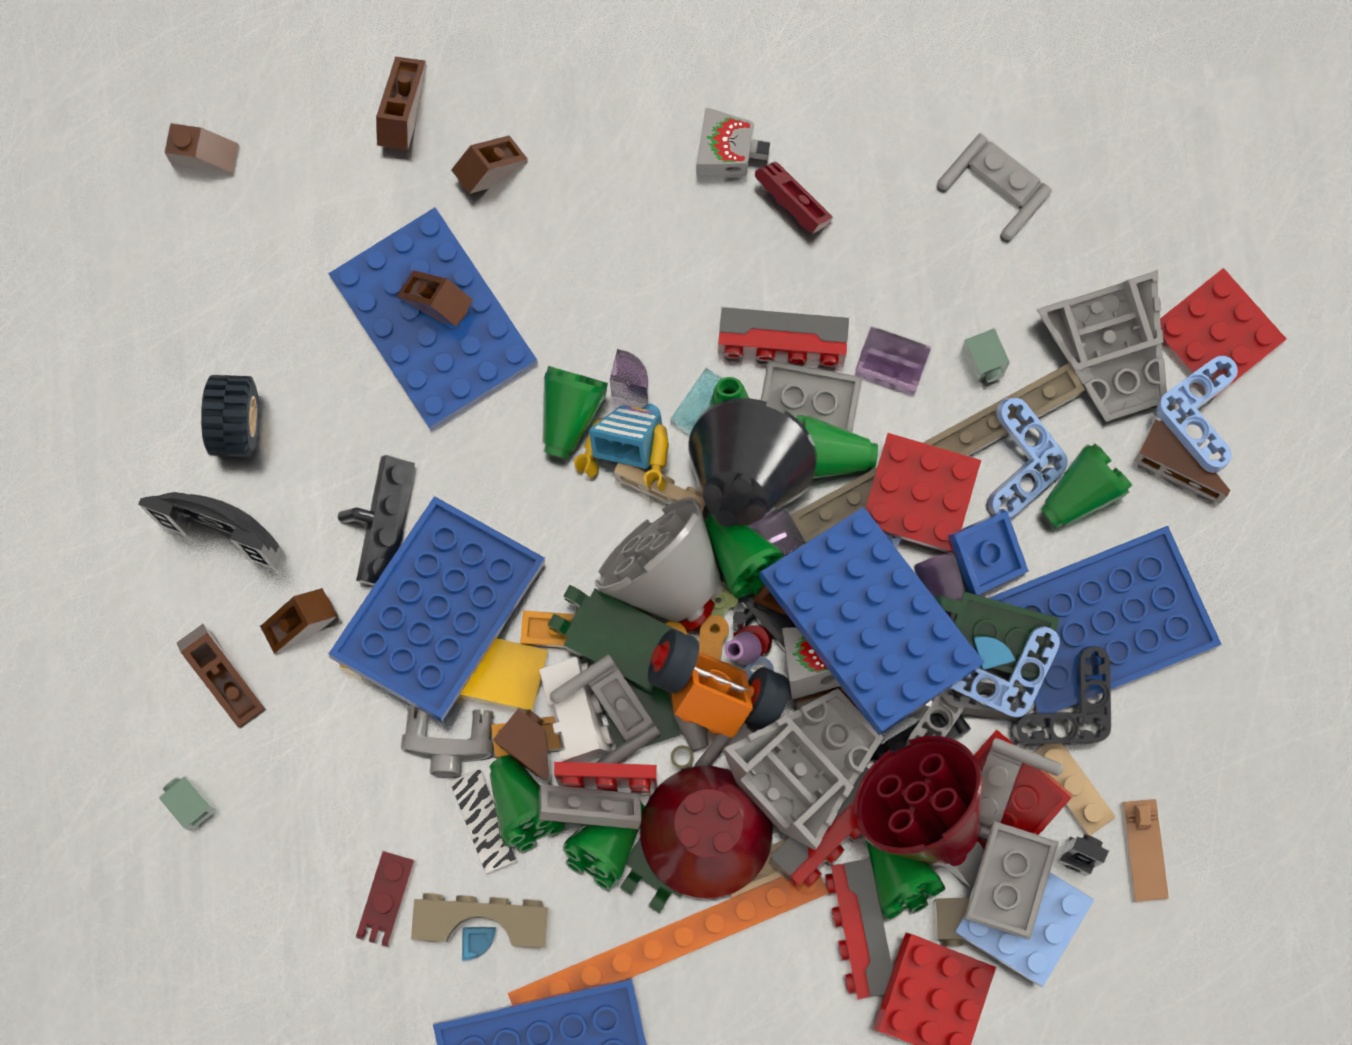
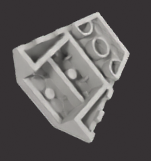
M1158 270L1079 297L1066 299L1036 309L1106 422L1156 406L1167 392L1165 359H1163L1162 353L1163 331L1160 325L1161 303L1160 297H1158Z
M837 688L801 707L799 710L776 720L763 729L757 730L746 738L725 747L723 753L736 783L782 833L816 850L828 827L831 826L837 816V812L844 800L852 791L859 775L864 771L882 741L883 736L876 733L863 714Z

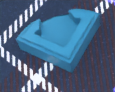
M987 636L973 637L977 653L984 661V664L981 666L983 670L1015 661L1009 648L999 640Z
M462 927V961L473 960L483 955L492 945L497 927Z

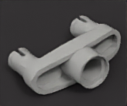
M414 706L407 707L406 732L402 735L401 750L414 756L431 759L429 771L431 775L445 778L458 777L460 762L481 760L492 756L493 741L490 740L492 711H483V722L481 710L476 709L472 711L471 738L464 740L425 736L427 714L419 709L417 713V709Z

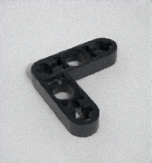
M1087 646L1080 650L1077 656L1078 712L1027 713L1018 717L1014 722L1013 730L1017 739L1028 744L1091 743L1105 740L1111 732L1110 659L1108 653L1103 648L1097 646ZM1093 651L1096 657L1101 658V663L1095 664V675H1102V680H1085V674L1092 675V666L1086 664L1085 661L1086 658L1091 657ZM1093 684H1097L1102 689V698L1097 703H1090L1085 695L1087 688ZM1080 717L1079 724H1092L1093 718H1096L1098 723H1102V729L1097 730L1096 736H1094L1092 731L1079 730L1076 718ZM1048 718L1046 723L1048 738H1044L1045 732L1043 731L1032 732L1030 738H1028L1027 733L1022 732V726H1026L1028 720L1031 719V723L1034 725L1045 726L1043 719ZM1065 718L1070 723V732L1065 737H1058L1054 732V724L1057 720Z

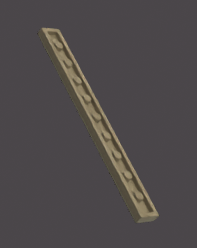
M1070 363L1002 400L1006 398L1022 399L1039 418L1083 394L1085 388ZM1002 400L923 443L970 456L1009 434L999 422L996 414L997 406ZM1008 406L1010 413L1007 415L1008 418L1017 419L1021 425L1029 422L1028 419L1027 421H1020L1016 416L1017 406ZM877 468L790 515V519L804 544L859 509L866 508Z

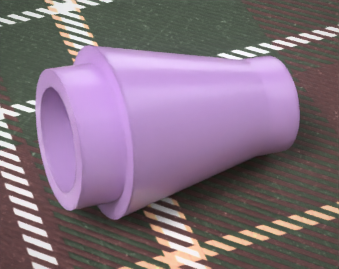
M741 632L726 643L724 650L728 658L748 665L754 663L760 657L762 646L756 635L750 632Z

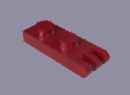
M772 162L755 171V178L775 197L776 202L783 208H786L797 219L799 225L809 230L812 234L826 227L834 218L778 162Z
M382 851L356 938L363 940L367 927L372 928L369 942L376 943L379 933L382 931L385 933L381 946L389 947L415 860Z

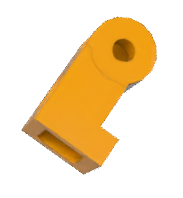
M710 615L701 625L699 636V652L720 661L722 647L729 636V625L722 616Z

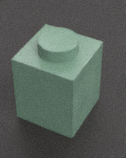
M995 328L965 339L962 350L976 382L986 379L987 383L1005 375L1004 372L1007 370L1010 361Z
M186 776L182 779L176 777L163 788L165 793L159 797L180 825L189 831L215 810L192 780Z

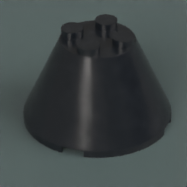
M735 398L719 402L706 409L698 417L691 430L688 441L691 464L705 505L722 526L749 525L763 519L765 516L801 496L813 480L817 467V452L812 437L804 425L786 410L783 414L776 409L766 406V401L751 398Z

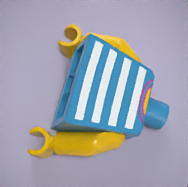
M646 404L641 409L622 405L606 417L598 419L593 423L584 445L586 449L585 454L578 455L574 460L575 468L581 474H583L584 470L589 477H594L597 474L598 465L593 460V457L644 469L651 465L652 469L647 471L643 477L645 485L651 491L652 482L658 480L657 486L659 491L663 492L666 489L667 482L661 474V469L666 466L669 448L668 432L666 427L662 425L661 413L657 406Z

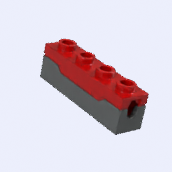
M721 307L718 353H724V356L728 358H742L743 355H752L761 361L787 358L788 362L794 364H804L807 360L820 361V365L838 366L839 363H845L849 318Z
M865 767L864 771L859 775L852 791L844 800L837 812V816L831 826L828 827L816 850L789 837L770 857L769 864L790 882L797 891L803 885L810 888L822 875L819 869L826 861L833 864L845 851L842 845L850 837L855 841L862 834L859 830L857 818L854 815V801L860 782L869 770L868 767Z
M871 859L831 865L829 867L830 874L825 875V882L828 894L835 895L837 907H832L831 911L835 928L841 927L843 940L838 941L841 960H848L850 973L845 974L848 994L854 993L855 1000L885 995L893 968Z

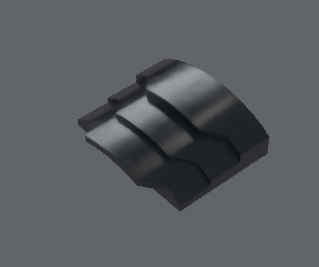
M171 492L140 498L138 503L158 525L187 536L194 520L232 534L230 540L246 558L271 568L277 569L283 556V549L257 520L243 510L224 501L202 495Z

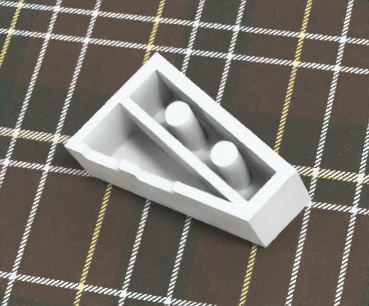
M578 657L539 669L549 708H552L556 723L553 724L554 732L556 735L560 734L565 749L559 752L562 762H586L607 755L612 751L610 744L614 743L609 726L603 725L600 713L604 712V708L589 684L558 704L553 703L550 699L552 691L590 667L588 662L584 663Z

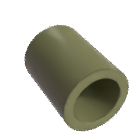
M681 745L673 749L671 764L675 770L681 771L693 766L694 754L689 747ZM678 753H687L690 761L686 765L677 764L674 758Z

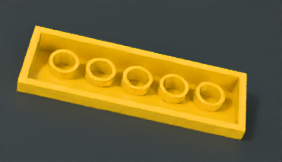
M496 638L458 698L513 711L519 708L524 713L528 709L534 712L542 682L539 669L545 667L549 651ZM340 664L339 667L343 670V672L358 675L357 673L351 671L350 669Z

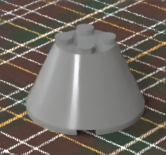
M686 497L662 508L664 515L653 523L646 519L611 552L598 571L602 576L601 580H595V586L602 593L671 622H679L685 618L692 622L704 612L703 605L724 590L725 585L721 582L701 506L696 499Z

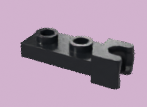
M1084 834L1083 838L1078 836L1073 838L1070 836L1065 842L1058 862L1063 865L1072 866L1080 870L1082 874L1090 875L1093 868L1105 862L1109 850L1102 848L1103 842L1090 835Z

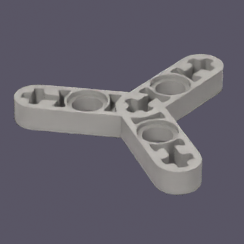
M962 679L967 682V685L964 687V689L969 691L971 681ZM978 682L976 691L978 694L989 693L992 695L995 691V684ZM1019 687L1015 697L1009 695L1007 701L1011 704V710H1015L1017 707L1016 703H1012L1015 698H1019L1020 703L1025 704L1021 700V695L1024 690L1030 694L1028 689ZM949 688L934 699L931 707L927 709L907 739L905 747L910 745L908 740L923 737L925 733L931 736L946 737L960 714L1016 720L1018 717L1009 716L992 707H986L973 698L970 699V697L956 691V695L960 699L958 702L953 701V696L949 695L953 689ZM1034 702L1027 713H1030L1035 706ZM939 713L944 716L946 726L943 728L935 727L930 721V715Z

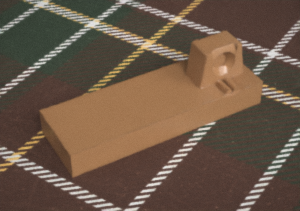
M1156 799L1122 802L1133 902L1167 900L1169 895Z

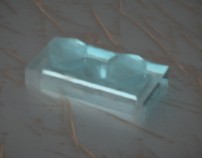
M705 368L670 418V422L690 434L698 417L708 408L713 390L722 377Z

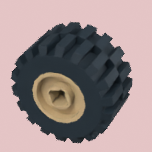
M211 375L204 387L201 407V430L205 449L209 456L250 457L256 445L259 425V402L256 384L252 376Z

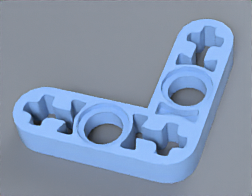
M1218 356L1166 392L1157 405V413L1161 420L1200 466L1211 473L1222 471L1230 462L1232 454L1226 442L1197 409L1227 388L1237 376V365L1231 358L1226 356ZM1224 368L1227 370L1226 375H1220L1212 383L1210 378L1217 369L1221 370ZM1189 384H1201L1205 388V395L1202 397L1194 396L1189 390ZM1177 403L1179 405L1177 411L1175 409L1172 411L1167 409L1169 404ZM1187 414L1189 417H1187L1180 425L1178 421L1180 420V418L1183 419L1184 416ZM1186 426H1198L1202 431V437L1199 439L1189 437L1186 433ZM1209 439L1210 443L1207 446L1205 445L1203 449H1200L1199 447ZM1211 453H1220L1221 457L1219 460L1215 459L1212 461L1209 458Z
M1006 398L1002 400L997 406L996 414L999 422L1029 460L990 494L987 502L988 509L992 514L1007 511L1010 518L1016 515L1063 474L1068 465L1065 452L1027 403L1019 398ZM1008 406H1017L1016 416L1020 421H1027L1028 419L1029 422L1021 425L1017 419L1008 418L1007 415L1010 413ZM1030 428H1035L1039 433V441L1034 446H1029L1025 441V433ZM1047 456H1056L1057 459L1054 461L1055 468L1047 467L1041 473L1034 469V466L1041 469L1049 462ZM1027 473L1031 474L1035 479L1034 488L1029 492H1025L1020 486L1021 478ZM1014 493L1021 496V499L1019 497H1012L1007 502L1008 510L998 508L1001 504L1000 497L1009 498Z
M1042 626L1034 629L1029 635L1008 681L979 668L975 671L978 674L972 679L969 691L964 689L967 685V682L964 680L959 681L950 688L1009 716L1021 717L1030 710L1058 651L1060 644L1059 636L1049 627ZM1047 632L1050 633L1049 640L1053 642L1051 648L1044 647L1041 656L1047 657L1043 664L1036 657L1027 656L1029 650L1036 654L1039 643L1035 639L1037 636L1043 637ZM1028 662H1033L1039 667V676L1033 681L1024 680L1021 676V668ZM988 678L995 683V691L989 697L980 696L976 691L977 683L981 679ZM1015 680H1018L1024 686L1033 687L1030 694L1024 690L1021 695V700L1025 702L1023 708L1017 706L1015 710H1011V704L1007 701L1009 695L1012 697L1017 695L1019 687L1013 686Z

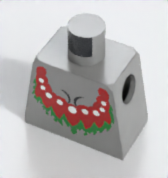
M705 108L696 162V174H746L749 158L768 161L771 142L753 139L754 123L752 121L711 108Z
M782 628L792 699L841 686L798 628Z

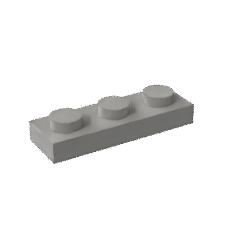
M541 784L539 789V820L639 829L641 823L640 794Z

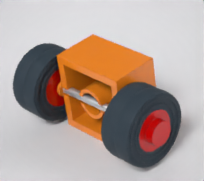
M670 629L662 636L652 653L648 668V682L655 687L672 693L674 715H677L685 722H694L706 727L714 734H723L730 738H734L743 723L761 730L778 720L785 709L790 692V681L785 675L765 667H760L748 680L746 671L699 652V641L695 637L684 634L676 629Z

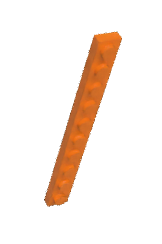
M822 876L810 888L803 885L798 891L784 877H781L507 994L513 1005L635 977L828 895V890Z

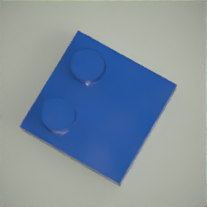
M1000 511L948 535L969 593L982 594L1029 571L1007 511Z

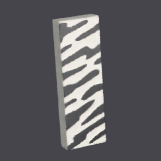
M481 769L449 781L485 873L489 874L516 863L517 860L512 847L505 846L500 837L495 804Z

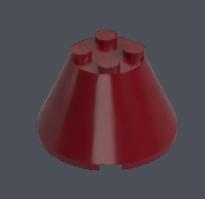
M943 736L918 737L908 740L910 745L894 753L890 749L869 768L857 789L854 801V815L857 818L860 832L874 847L891 854L933 865H961L966 860L967 854L975 846L981 831L980 815L983 778L977 759L964 744Z
M717 766L691 767L668 777L654 790L647 801L640 825L642 851L652 871L670 889L696 899L722 898L747 886L764 867L773 839L772 821L736 783L731 770Z

